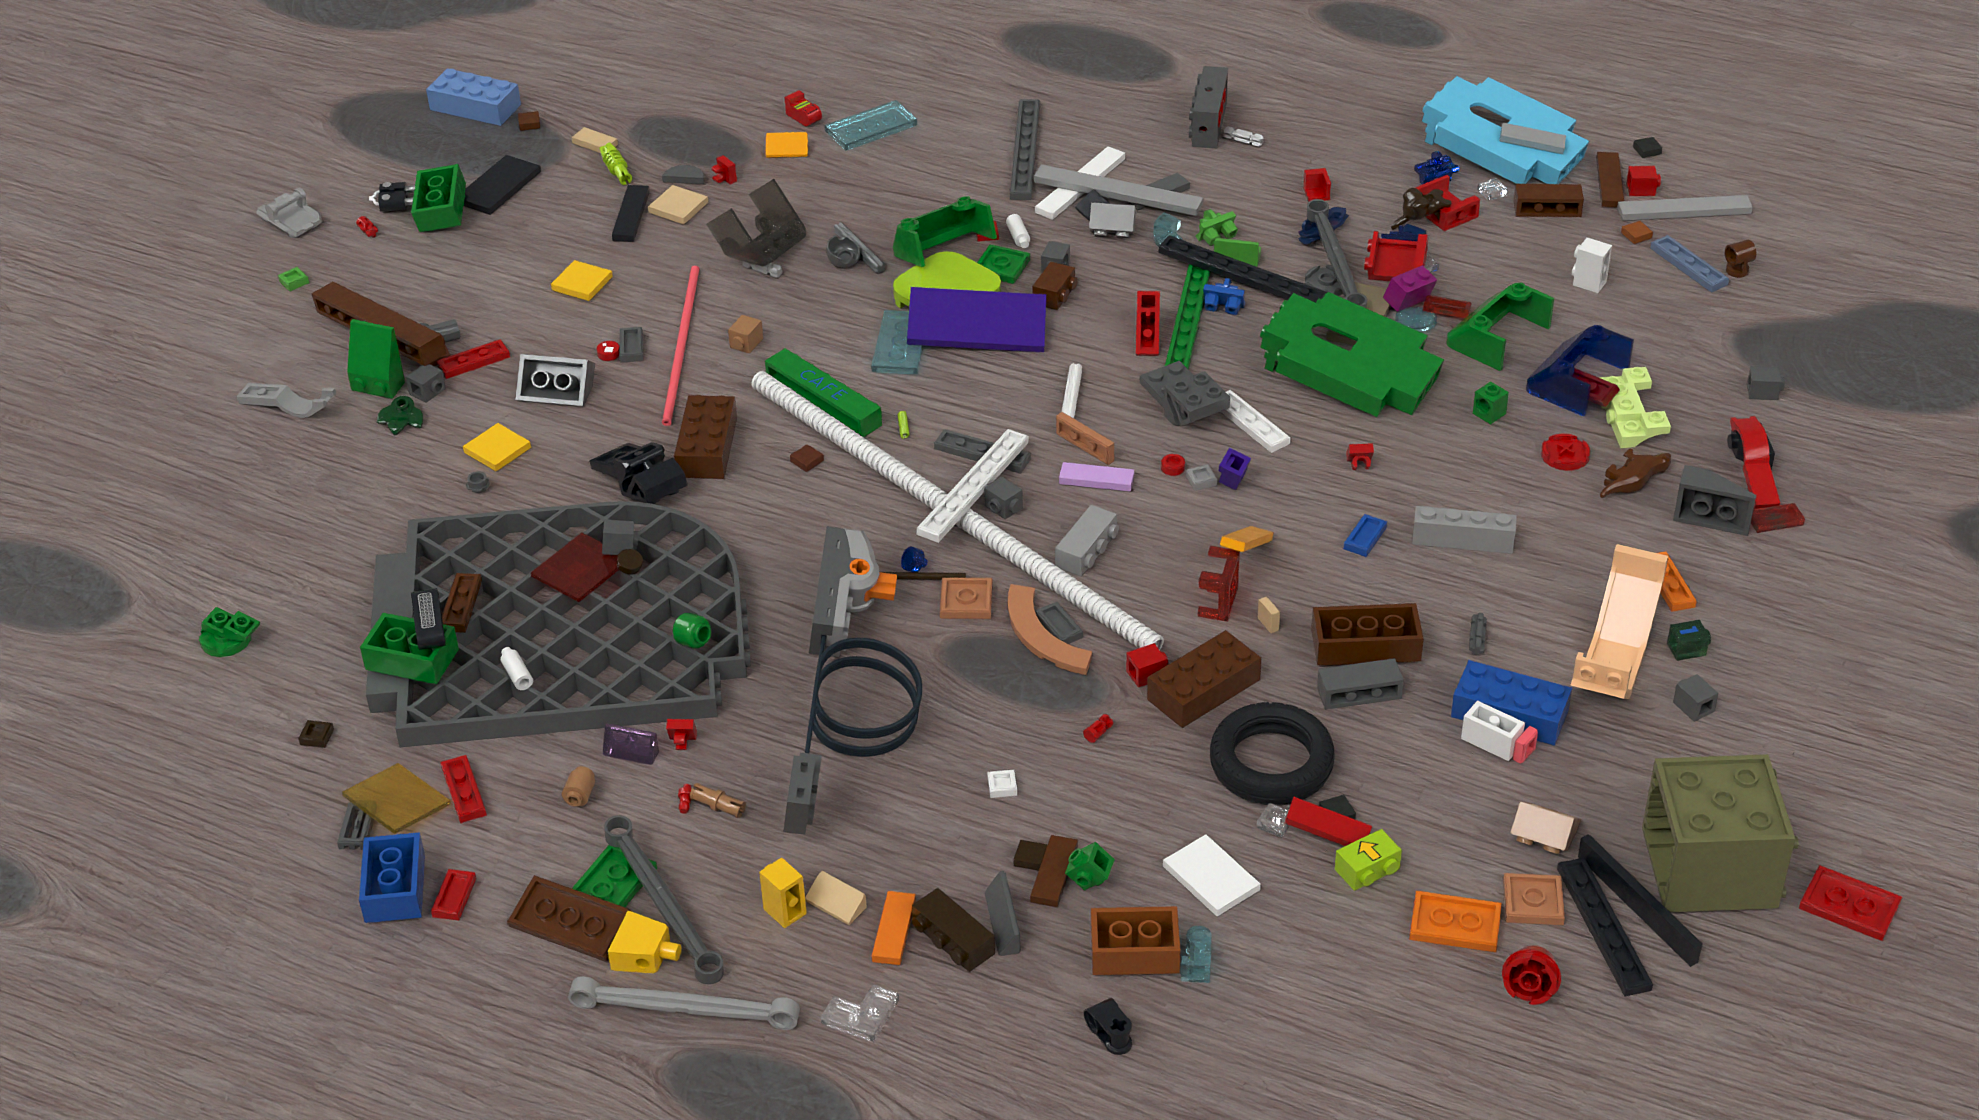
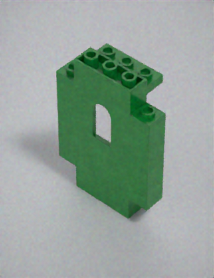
M1327 292L1322 299L1319 298L1316 303L1293 293L1288 301H1283L1279 312L1273 314L1270 324L1264 325L1260 333L1262 338L1260 348L1266 350L1264 354L1266 359L1264 369L1273 372L1276 362H1278L1275 372L1375 417H1378L1386 404L1413 415L1438 379L1444 362L1443 358L1424 351L1428 335L1330 292ZM1314 327H1325L1357 342L1348 351L1315 336L1312 333V329Z

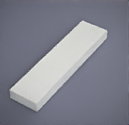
M1232 390L1226 392L1230 396V408L1220 412L1271 453L1290 444V437Z

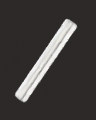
M1072 363L1069 366L1062 412L1072 418L1075 416L1082 374V366L1079 363Z

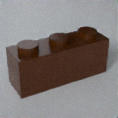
M1516 184L1513 201L1515 216L1582 217L1584 202L1581 184Z

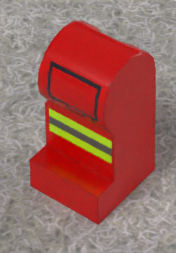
M800 90L784 97L786 115L803 126H809L822 119L820 108L806 100L804 93Z

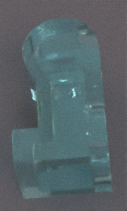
M1193 926L1187 931L1186 953L1188 956H1182L1181 981L1210 983L1212 935L1211 931L1204 926Z

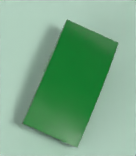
M215 607L201 623L202 630L219 637L237 641H246L260 625V621L240 611L233 615L218 607Z

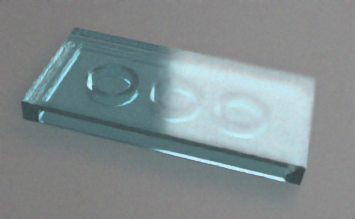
M895 100L826 124L825 132L846 151L917 125V118Z
M884 310L871 365L872 372L918 374L924 345H907L909 311Z

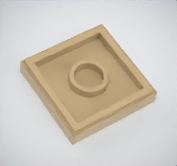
M672 185L648 206V210L651 214L685 224L708 203V196Z

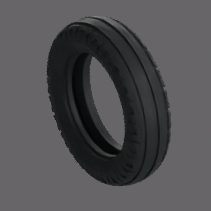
M1261 702L1235 710L1218 725L1210 744L1211 765L1223 786L1242 799L1245 798L1247 801L1259 802L1263 805H1286L1288 803L1291 804L1293 797L1302 800L1310 797L1328 780L1335 759L1332 738L1322 722L1304 709L1290 704L1284 705V703ZM1279 733L1301 742L1307 748L1310 757L1302 767L1283 774H1267L1245 766L1238 760L1234 751L1241 741L1252 735Z

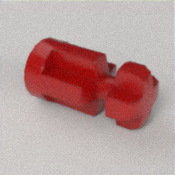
M359 217L356 222L357 226L368 237H376L378 228L367 217Z
M1103 714L1083 731V735L1086 740L1094 743L1106 732V729L1108 730L1113 726L1114 722L1109 715Z

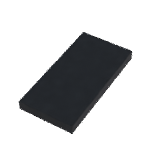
M505 155L466 188L464 206L491 215L541 172L540 165Z

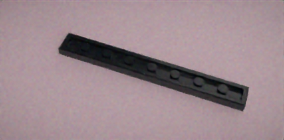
M1170 235L1159 246L1158 253L1287 300L1295 293L1316 303L1319 298L1322 299L1327 293L1326 291Z

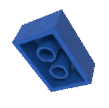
M420 832L364 838L359 903L365 923L422 918L425 852Z

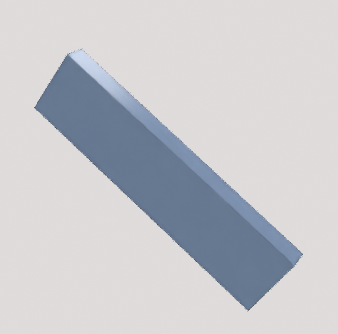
M1669 235L1651 242V250L1708 291L1714 292L1728 285V277Z

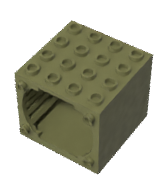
M1768 754L1655 758L1642 831L1661 902L1669 912L1779 908L1781 898H1786L1784 883L1792 851L1794 848L1798 849L1799 842L1798 837L1794 836L1776 780L1777 772L1776 769H1773Z

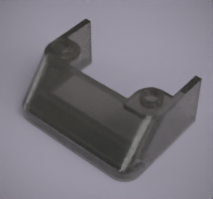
M775 179L749 194L760 211L755 217V225L761 234L753 240L732 208L706 224L724 254L728 257L759 266H766L805 238L806 228Z

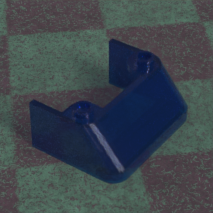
M1601 325L1588 327L1564 341L1528 377L1526 391L1535 397L1585 416L1587 414L1591 385L1572 377L1575 370L1574 366L1585 355H1588L1622 370L1630 368L1634 339L1606 329Z

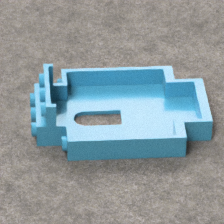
M1456 76L1451 82L1448 81L1431 101H1427L1422 110L1424 113L1422 122L1428 124L1425 129L1427 133L1426 143L1430 145L1436 143L1516 184H1526L1532 177L1546 184H1559L1584 158L1589 144V140L1573 133L1576 119L1489 77L1483 83H1479L1476 86ZM1472 106L1484 107L1510 120L1508 124L1566 135L1564 152L1559 154L1500 142L1501 127L1474 114L1470 108Z

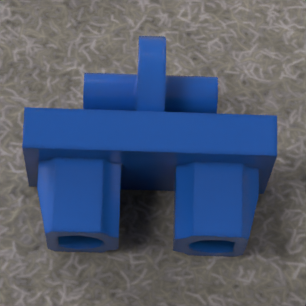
M1225 278L1224 284L1204 285L1203 292L1206 311H1217L1218 304L1226 305V313L1237 315L1240 308L1245 307V290H1240L1238 286L1231 285L1230 278Z

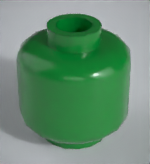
M683 613L674 622L673 638L682 646L693 649L701 648L711 637L710 623L703 616Z

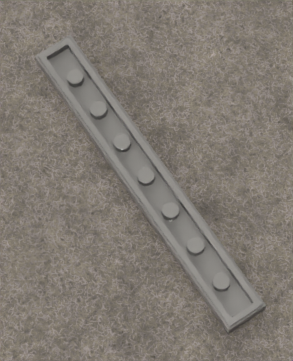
M1042 164L1034 175L1035 183L1083 193L1095 190L1102 197L1197 216L1203 205V197Z

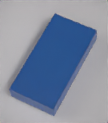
M1364 514L1344 542V550L1367 557L1386 530L1387 521Z

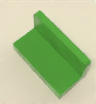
M1216 238L1214 242V252L1258 267L1261 255V247H1259L1258 242Z

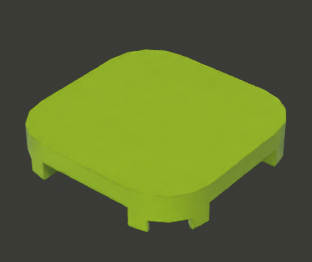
M949 251L938 252L924 259V267L913 266L899 275L893 283L895 304L900 309L906 305L909 306L911 287L1001 292V280L995 272L962 254Z

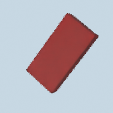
M448 869L431 909L433 918L460 920L477 879L475 872Z

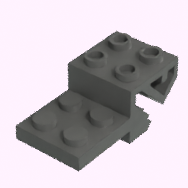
M1180 361L1140 375V384L1164 408V416L1172 425H1186L1230 408V396L1205 371L1193 375Z

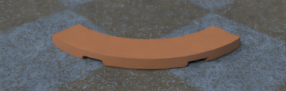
M1011 584L1008 592V613L1011 626L1020 641L1041 659L1046 658L1055 663L1056 667L1087 675L1092 660V651L1074 647L1053 636L1044 628L1036 616L1033 605L1035 588Z

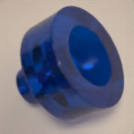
M912 546L905 549L901 558L902 568L909 572L920 571L921 568L927 566L928 562L923 550Z

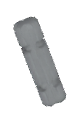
M1227 126L1223 132V137L1232 140L1234 138V141L1249 145L1252 143L1253 146L1261 147L1264 141V136L1255 133L1253 135V132L1241 129L1235 130V128Z
M749 254L745 255L742 259L744 267L752 268V270L766 275L770 273V276L779 278L783 272L782 266L775 263L772 265V262L758 257L755 258Z

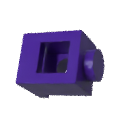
M1229 447L1218 467V471L1221 472L1219 482L1237 490L1248 469L1251 458Z

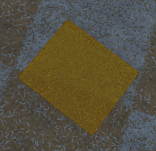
M399 763L342 791L343 797L393 834L450 805L448 798Z

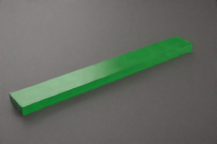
M1188 265L1165 366L1180 361L1189 370L1204 304L1203 289L1204 285L1209 282L1210 271Z

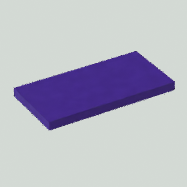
M911 287L907 345L1044 352L1046 295Z

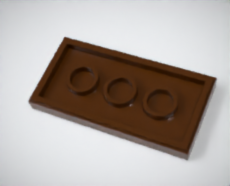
M534 875L509 917L507 924L511 928L607 962L610 945L627 911L631 910Z

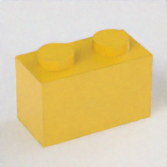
M781 857L759 871L763 908L783 928L788 927L807 914L803 876Z

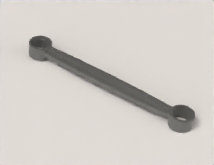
M1321 199L1309 201L1307 204V219L1316 223L1327 257L1345 295V299L1367 308L1368 299L1364 294L1358 293L1342 248L1328 220L1329 204Z
M615 815L607 819L604 824L606 842L613 847H620L646 892L677 938L694 959L696 979L703 984H715L720 981L724 974L722 956L715 951H708L685 912L652 863L633 839L631 820L622 815ZM615 828H624L627 830L625 833L619 835L610 833V831H612ZM708 963L718 966L716 970L711 972H705L700 969L702 965Z

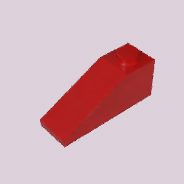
M1137 291L1136 356H1159L1160 291Z

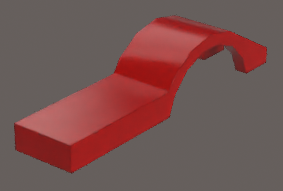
M1755 416L1743 419L1731 417L1732 431H1738L1743 444V472L1748 490L1756 495L1754 511L1779 509L1781 503L1769 464V444L1764 427Z

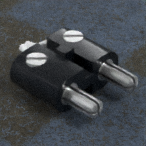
M385 182L379 185V191H376L373 196H369V201L379 205L380 212L407 210V205H412L413 197L408 198V193H414L415 185L407 186L406 182ZM377 194H379L378 202H376V199H374L376 198Z

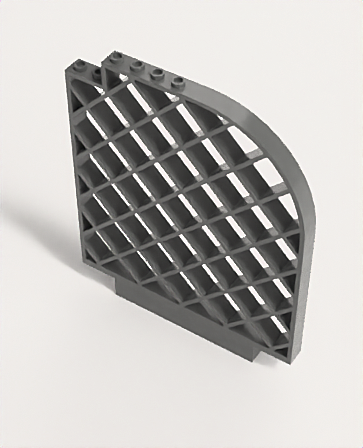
M617 501L408 520L406 553L376 555L371 630L382 613L414 618L411 592L437 588L443 615L450 591L447 592L438 587V585L451 575H456V573L481 574L482 583L478 596L485 592L495 598L481 610L473 608L466 633L456 632L459 650L452 660L461 665V667L446 679L441 678L437 684L367 671L366 698L370 713L396 711L395 730L400 748L667 722V719L718 717L717 706H722L721 690L716 691V688H721V680L747 678L746 667H751L750 651H745V649H750L748 633L744 634L745 631H748L747 616H742V614H747L746 599H741L738 568L731 550L725 541L708 525L697 518L669 507L642 502ZM604 520L634 521V524L647 525L639 531L638 546H633V550L638 551L642 555L643 560L650 563L648 567L637 575L625 574L617 567L618 555L608 554L604 557L593 551L603 543ZM584 526L587 528L585 532L575 539L563 534L570 527ZM671 531L686 535L684 539L668 551L655 545ZM509 533H526L524 537L513 545L502 540ZM462 537L465 539L450 551L440 545L449 538ZM546 545L557 551V553L543 563L532 557V555ZM704 547L709 548L717 555L700 569L686 562ZM484 551L495 556L493 560L482 568H478L470 563V561ZM422 556L434 562L420 572ZM576 563L589 569L576 580H572L562 574ZM515 568L526 574L525 577L513 586H509L500 580ZM729 571L734 587H730L718 579ZM668 575H672L682 581L670 593L656 586ZM606 581H610L620 587L606 599L593 592ZM545 586L557 592L555 596L543 605L531 598ZM700 593H704L715 600L703 611L688 604ZM639 598L652 605L639 617L625 610ZM576 604L589 611L575 623L562 616ZM514 610L526 616V618L511 629L499 623L500 620ZM734 610H736L737 630L720 622ZM683 613L697 614L709 621L711 627L710 638L718 642V644L703 655L692 648L678 644L673 635L670 636L657 629V627L671 616L677 619ZM608 622L621 629L619 633L607 642L593 635ZM545 628L558 635L543 648L530 641ZM482 634L494 641L479 654L466 648L467 645ZM640 641L654 648L653 651L640 661L626 654L628 650ZM510 647L511 650H516L520 657L526 660L524 664L531 674L533 681L544 672L559 680L542 693L531 686L526 690H518L508 673L497 666L501 663L502 649ZM576 647L591 654L575 667L561 660ZM672 660L687 667L674 680L659 673ZM608 666L623 673L609 686H605L593 679ZM480 678L494 685L477 699L464 692ZM705 679L709 680L710 695L698 696L691 692ZM414 684H418L429 691L413 703ZM641 685L656 693L648 701L632 702L626 698ZM577 691L591 699L582 707L566 708L561 705ZM512 697L526 705L513 714L501 715L496 712L498 708ZM446 704H450L460 710L450 720L434 721L430 718Z

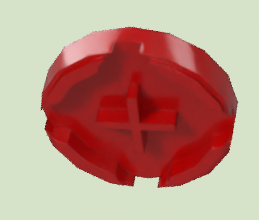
M1555 434L1550 436L1549 440L1542 443L1541 457L1550 467L1558 470H1578L1589 461L1590 447L1586 441L1583 440L1581 442L1577 440L1578 437L1575 435Z

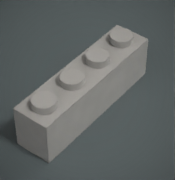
M1416 506L1412 544L1513 554L1517 515Z

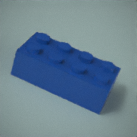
M1468 660L1453 695L1451 717L1463 720L1464 715L1476 701H1479L1525 722L1524 731L1529 726L1537 729V741L1555 746L1569 711L1572 687Z

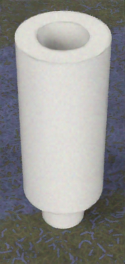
M1012 214L1006 219L1007 227L1015 244L1019 247L1027 248L1030 236L1021 217L1017 214Z
M510 647L503 648L501 651V662L518 690L528 689L533 684V678L516 650H511Z

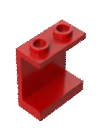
M1448 175L1415 187L1423 195L1428 194L1434 189L1442 190L1444 192L1442 197L1452 202L1450 207L1440 209L1439 220L1434 214L1426 216L1427 219L1443 231L1478 218L1480 199L1475 195L1461 201L1448 191L1450 176Z

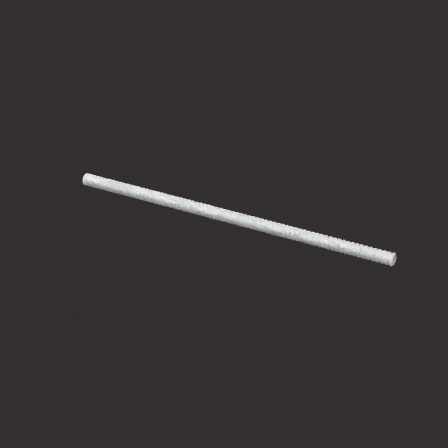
M760 371L753 377L751 384L754 390H757L806 425L815 429V431L827 439H830V441L840 446L846 452H849L861 462H864L870 468L895 483V485L900 486L901 489L910 493V495L931 507V509L934 510L947 496V493L941 490V488L936 487L935 484H932L903 463H900V461L828 413H825V411L765 371ZM969 508L955 524L1033 576V578L1038 579L1039 582L1044 583L1045 586L1072 602L1073 605L1083 609L1085 613H1088L1112 631L1117 632L1119 636H1123L1125 640H1128L1137 648L1153 643L1156 644L1159 650L1162 648L1164 639L1157 632L1146 627L1145 624L1140 623L1139 620L1134 619L1133 616L1128 615L1127 612L1122 611L1121 608L1116 607L1109 600H1105L1104 597L1082 584V582L1077 581L1076 578L1071 577L1070 574L1061 570L1043 558V556L1038 555L1037 552L1032 551L1031 548H1028L1010 536V534L1005 533L1004 530L983 518V516L978 515Z

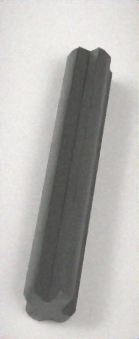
M840 222L834 225V233L841 239L848 236L851 240L857 242L860 248V258L875 273L879 274L881 271H885V263L844 223Z

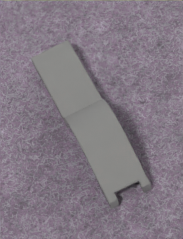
M248 383L236 397L239 404L278 406L282 411L291 416L305 418L324 408L327 402L336 394L335 388H323L321 398L307 400L299 397L287 385Z

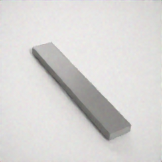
M1747 195L1623 201L1618 202L1617 209L1622 221L1752 214L1753 207Z

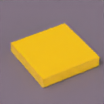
M574 260L551 283V289L590 301L613 277L612 271Z
M499 423L463 446L465 454L494 471H498L531 448L529 440Z

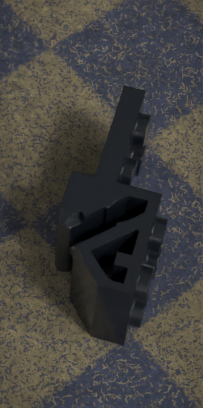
M654 442L642 447L626 443L589 460L591 469L618 479L623 496L643 503L656 504L660 501V498L677 494L679 489L688 486L685 473L674 458L663 462L665 449L661 444Z

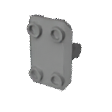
M301 187L295 189L292 194L285 193L275 198L273 202L257 208V214L262 217L263 221L276 225L287 232L291 238L299 237L301 234L322 223L321 213L308 206L306 193Z

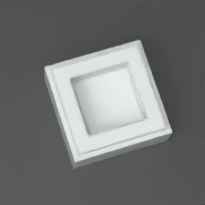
M1014 770L987 772L990 798L1017 796Z

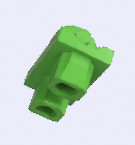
M1211 209L1206 210L1203 215L1204 218L1200 219V231L1195 237L1198 241L1205 240L1209 246L1214 245L1216 238H1221L1220 233H1223L1227 239L1235 237L1238 231L1234 223L1235 213L1231 211L1221 215L1219 212L1215 214Z

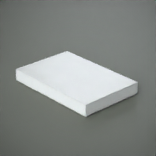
M1206 834L1163 860V867L1216 916L1221 915L1260 891L1261 884Z

